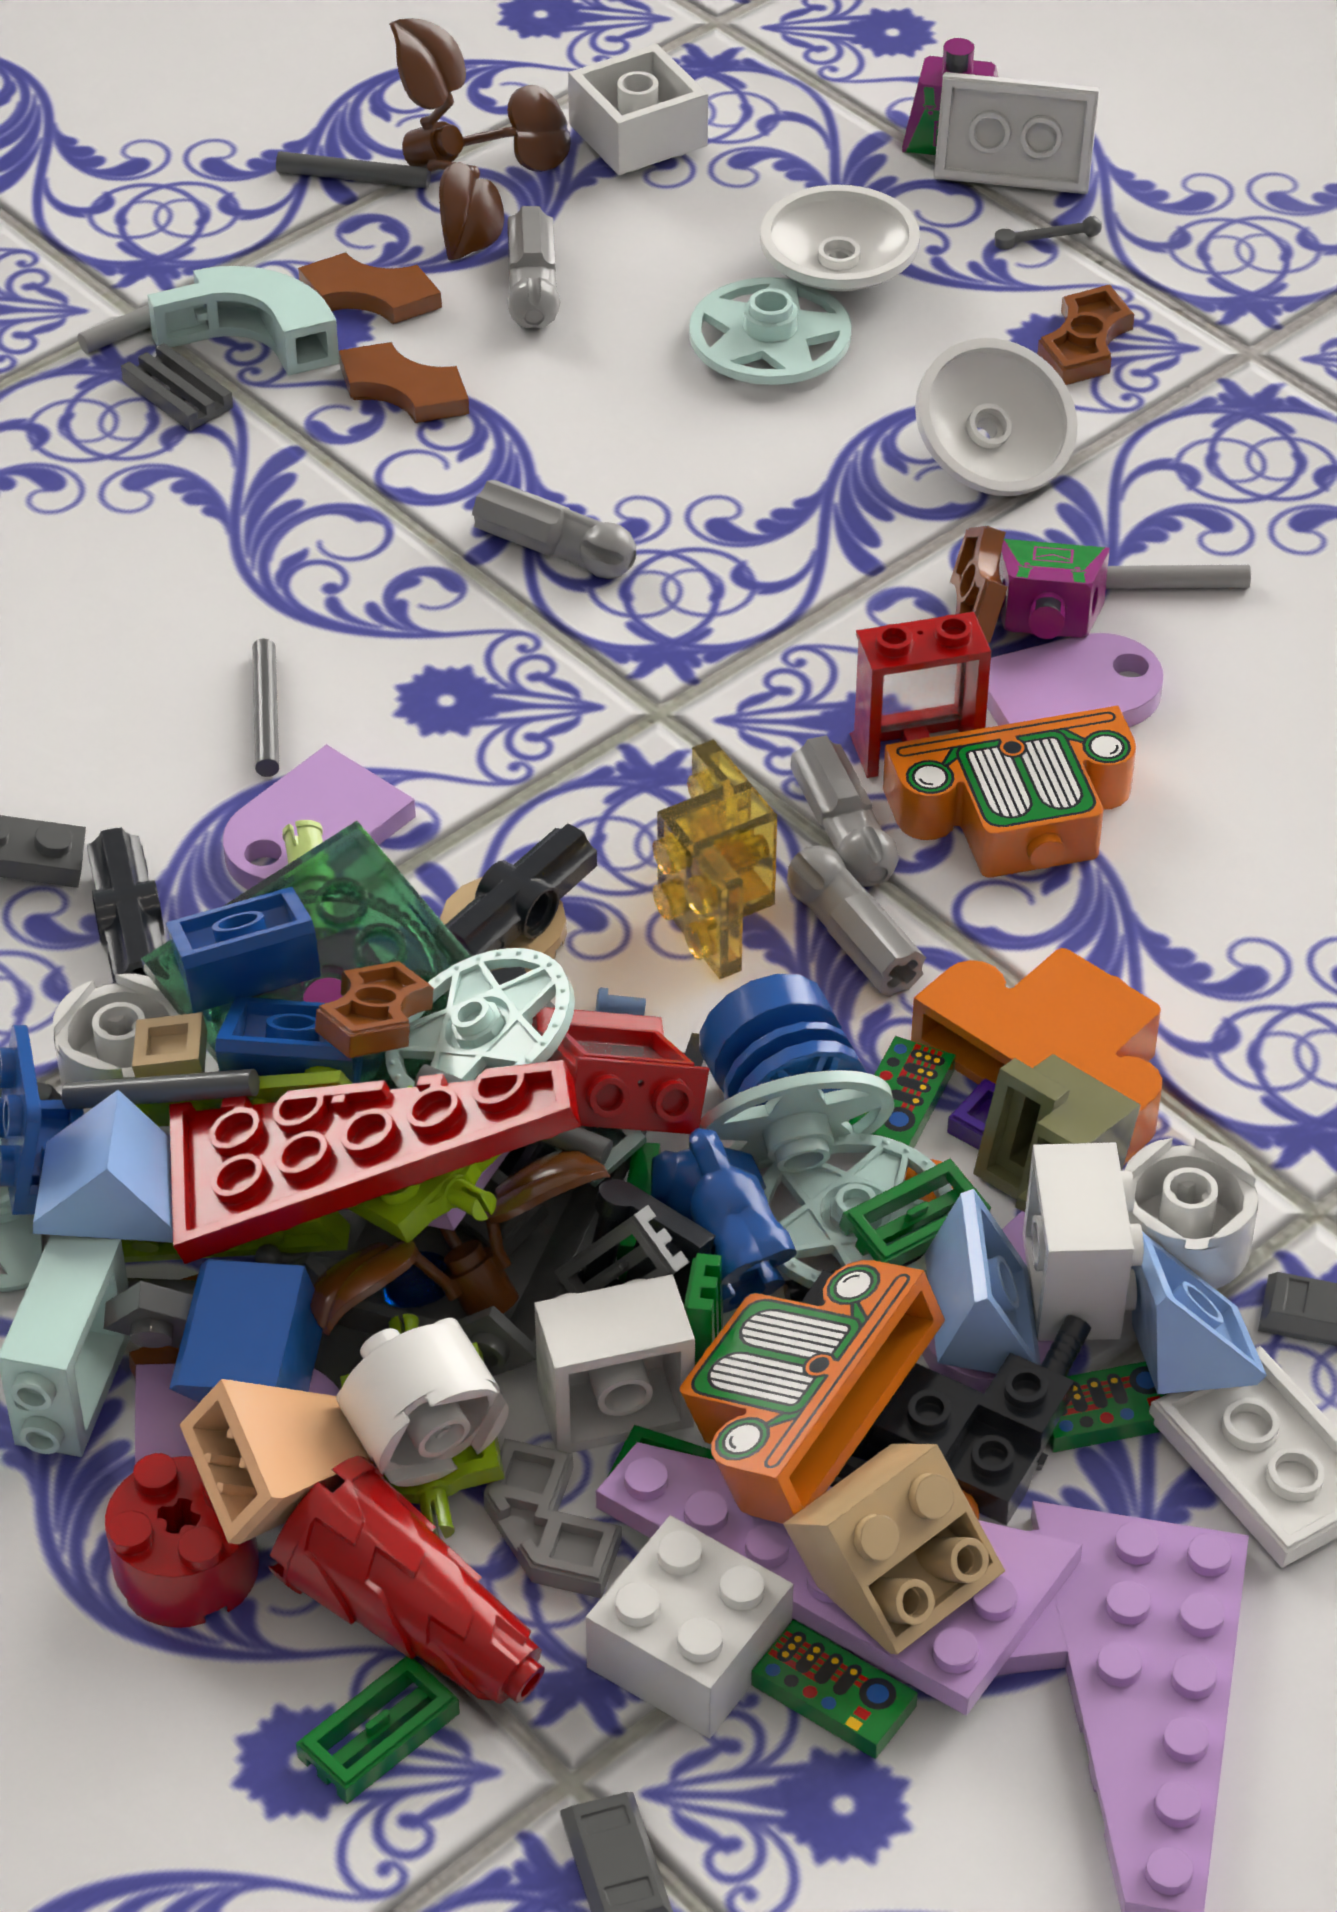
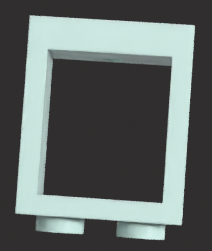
M50 1235L0 1350V1374L15 1445L25 1446L42 1454L57 1452L82 1457L130 1340L129 1335L103 1329L105 1303L129 1288L121 1239Z

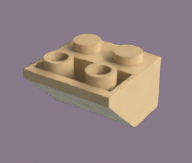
M890 1444L783 1523L817 1587L890 1654H899L1005 1572L1003 1565L937 1444Z

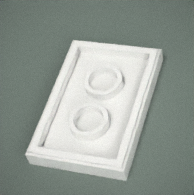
M945 72L942 82L934 178L1088 194L1100 87Z
M1259 1346L1255 1349L1267 1376L1258 1385L1168 1393L1151 1402L1149 1413L1155 1419L1154 1425L1281 1568H1284L1337 1538V1428L1267 1352Z

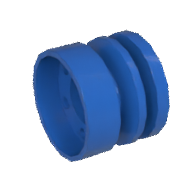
M773 974L751 980L727 994L709 1012L699 1032V1051L710 1069L715 1082L724 1093V1100L760 1084L808 1072L845 1070L867 1073L847 1036L841 1030L842 1026L818 984L799 974ZM821 1089V1090L823 1091V1093H828V1092L837 1091V1090H842V1089ZM768 1101L758 1104L756 1106L765 1105Z

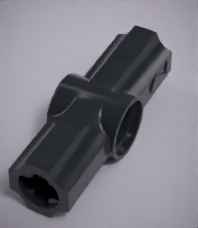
M567 823L561 829H553L514 865L505 860L493 864L479 882L475 899L435 933L436 950L445 958L448 967L484 952L505 949L521 934L529 939L541 935L555 917L559 900L597 867V850L589 843L585 832Z
M122 827L100 831L99 836L93 842L87 844V852L95 890H92V899L101 946H107L108 949L107 954L113 983H116L115 975L131 973L148 976L168 985L171 982L162 940L164 925L155 880L149 881L148 868L140 838L125 832Z

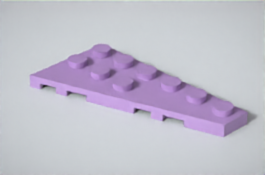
M637 1442L596 1490L597 1509L649 1538L655 1534L671 1515L794 1584L793 1619L967 1716L1081 1561L1083 1545L1081 1543L978 1520L1005 1572L899 1654H890L817 1587L783 1524L753 1517L740 1511L715 1460Z
M1033 1501L1031 1521L1034 1530H1040L1042 1535L1083 1544L1081 1561L1059 1589L1055 1598L1068 1649L1065 1669L1080 1732H1083L1089 1755L1088 1769L1093 1790L1098 1794L1104 1820V1838L1121 1912H1204L1249 1535Z

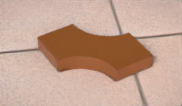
M345 252L298 268L299 280L315 290L325 300L331 311L342 309L365 310L384 317L391 324H395L442 308L440 290L417 264L403 268H379L358 262Z
M1111 285L1062 297L1061 313L1065 318V322L1056 331L1042 336L1038 340L1037 354L1054 368L1065 385L1109 374L1112 358L1108 345L1117 336L1133 330L1135 314Z
M392 342L339 350L340 368L350 398H353V400H379L391 403L406 411L414 423L469 414V398L457 366L436 367L416 363L401 355Z
M980 526L966 529L950 583L955 585L957 593L955 614L974 612L987 642L990 643L1008 586L1002 584L999 573L1001 550L1006 532L990 526Z
M399 961L345 970L342 972L340 994L343 997L319 1005V1009H316L315 1032L348 1058L408 1047L410 1033L408 1018L419 1012L432 1009L434 988Z

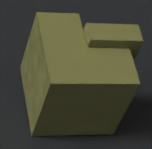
M1054 1054L1034 1068L1014 1058L999 1070L973 1174L1016 1199L1015 1208L1025 1212L1033 1145L1116 1143L1122 1171L1141 1105Z

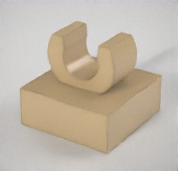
M203 1013L136 1020L132 1069L135 1078L205 1072L208 1031Z

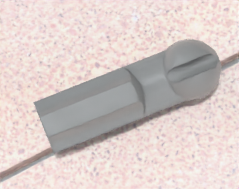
M522 206L519 212L508 217L507 222L510 282L507 306L512 319L521 327L544 328L555 320L560 307L559 294L556 290L553 217L547 216L540 206Z
M497 480L487 481L483 490L476 496L472 511L475 528L545 555L555 556L584 567L599 578L614 579L621 577L635 562L636 543L631 533L619 524L600 522L574 512L568 507Z
M827 735L807 739L804 746L792 753L790 766L821 829L826 830L836 852L842 857L848 871L861 886L869 887L887 881L893 874L899 860L896 842L882 830L872 811V803L841 744L833 743Z
M823 846L806 847L794 856L788 866L787 883L794 897L813 911L828 929L827 931L882 994L890 997L896 992L909 990L923 975L922 966L926 957L881 905L852 876L842 857L833 849Z

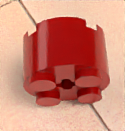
M164 1453L146 1455L138 1460L134 1466L133 1473L123 1480L111 1496L105 1514V1530L113 1575L117 1588L127 1599V1605L139 1617L166 1627H193L206 1623L205 1615L216 1612L227 1606L228 1612L231 1611L248 1596L255 1584L259 1569L256 1537L241 1544L228 1543L193 1457H170Z

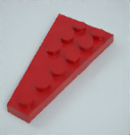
M564 1060L487 1068L475 1080L448 1083L443 1074L419 1076L416 1084L417 1087L389 1089L385 1080L291 1090L287 1091L277 1102L252 1105L247 1096L224 1098L220 1109L196 1111L191 1102L169 1104L173 1246L184 1264L578 1128L580 1127L574 1079Z

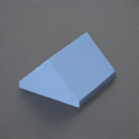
M119 1090L115 1091L46 1142L33 1220V1234L173 1243L170 1137Z
M971 1189L963 1192L958 1197L925 1253L927 1278L945 1319V1322L934 1336L937 1363L997 1374L1011 1352L1041 1365L1027 1265L976 1191Z
M1142 1232L1144 1245L1142 1266H1131V1269H1134L1137 1286V1302L1135 1310L1132 1311V1326L1157 1394L1258 1385L1267 1375L1238 1307Z

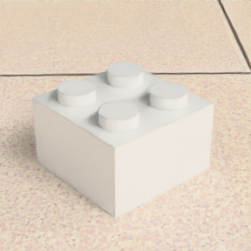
M658 44L568 72L569 125L618 175L636 172L643 167L670 158L681 157L688 152L708 146V93Z
M1116 1143L1033 1145L1023 1226V1241L1038 1341H1054L1067 1315L1079 1317L1091 1326L1092 1329L1086 1340L1121 1339L1125 1311H1133L1136 1308V1277L1131 1266H1142L1144 1254L1143 1233L1140 1224H1130L1128 1212H1133L1134 1180L1131 1170L1121 1171Z
M673 1274L651 1279H635L622 1285L583 1293H566L554 1299L534 1302L538 1392L556 1450L572 1453L624 1442L634 1424L659 1433L694 1427V1419L680 1393V1386L695 1366V1338Z
M670 1515L586 1616L587 1668L710 1739L752 1686L751 1676L753 1668L792 1622L794 1584Z

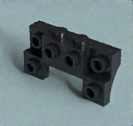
M823 1269L801 1303L816 1306L824 1305L823 1288L827 1279L833 1273ZM1010 1352L986 1392L982 1393L915 1363L851 1456L869 1461L890 1444H937L961 1489L970 1494L976 1501L979 1513L1007 1526L1025 1497L1048 1440L1073 1397L1074 1380Z

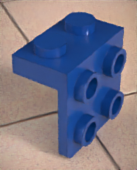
M12 1025L9 1047H0V1089H2L0 1098V1187H8L12 1215H34L46 1142L84 1115V1110H67L62 1100H40L28 1026Z

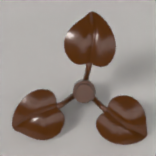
M398 19L389 23L395 38L397 67L404 90L416 105L424 109H435L430 115L420 119L422 127L410 130L405 134L402 142V151L405 160L410 166L426 167L430 172L439 169L444 170L439 186L441 225L448 260H456L490 246L498 239L504 226V208L496 186L487 179H479L480 170L477 166L462 162H452L458 157L463 147L505 137H514V153L519 164L528 170L543 172L559 166L567 157L571 145L570 132L567 129L568 123L555 98L546 89L537 85L522 86L511 95L507 111L512 127L463 137L455 125L445 121L438 122L454 104L451 92L460 89L465 83L466 69L462 52L454 38L440 26L422 19Z
M560 1150L547 1154L515 1172L496 1188L495 1193L498 1198L496 1199L494 1213L491 1215L485 1211L488 1217L486 1225L490 1247H483L477 1239L462 1243L455 1230L438 1228L451 1249L443 1260L447 1267L445 1273H443L419 1252L413 1241L406 1243L399 1240L391 1246L383 1242L370 1244L341 1259L321 1274L314 1284L315 1291L310 1303L312 1314L321 1330L329 1336L334 1326L351 1308L399 1277L413 1264L442 1288L449 1301L457 1298L467 1316L492 1306L504 1314L517 1302L519 1294L504 1270L512 1262L504 1250L500 1223L512 1219L542 1202L575 1187L598 1179L611 1177L603 1164L579 1151Z

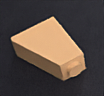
M221 1379L180 1423V1428L228 1543L241 1544L286 1523L298 1504L317 1482L321 1483L331 1492L336 1491L345 1480L331 1469L348 1458L362 1456L370 1462L372 1461L343 1414L336 1400L337 1396Z

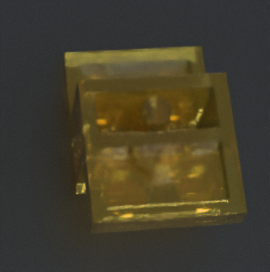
M713 739L692 747V775L687 779V787L691 798L657 811V840H654L652 845L657 863V885L653 887V898L662 917L665 920L672 919L682 931L692 955L698 960L704 959L717 977L723 979L742 971L743 917L775 905L777 814Z

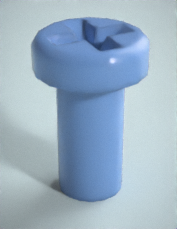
M600 987L597 993L595 1011L644 1016L646 998L609 995L608 988Z

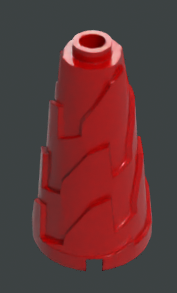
M362 1456L348 1458L331 1469L344 1479L345 1482L334 1492H331L321 1483L317 1482L298 1504L280 1531L270 1553V1557L278 1562L274 1566H268L272 1574L294 1592L300 1595L302 1593L306 1594L352 1625L356 1621L410 1659L416 1656L478 1699L493 1700L501 1704L508 1698H511L516 1703H520L527 1698L538 1685L545 1672V1667L538 1662L542 1649L529 1637L531 1630L478 1582L482 1577L433 1532L437 1527L384 1478V1472L381 1474L374 1464Z

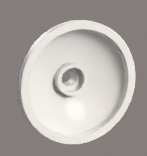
M823 185L794 192L776 202L766 212L760 227L762 252L777 270L802 285L828 291L862 290L880 285L892 279L913 262L919 250L920 242L918 222L905 205L882 192L852 185Z
M998 338L965 340L943 351L932 362L920 381L916 395L915 411L921 438L939 466L965 486L996 496L1027 494L1052 481L1069 461L1076 444L1078 427L1073 399L1064 381L1054 368L1028 348ZM977 428L986 430L990 438L983 436Z

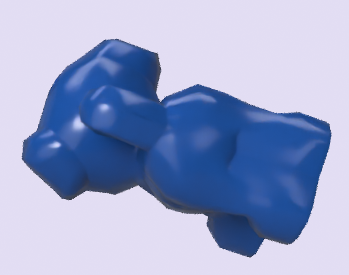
M696 1128L689 1135L688 1149L679 1152L665 1150L652 1158L651 1196L716 1235L711 1255L722 1256L724 1314L738 1308L750 1294L758 1293L770 1296L785 1284V1280L777 1266L794 1258L797 1251L789 1232L776 1220L770 1209L764 1192L766 1185L753 1156L746 1152L724 1147L714 1130Z

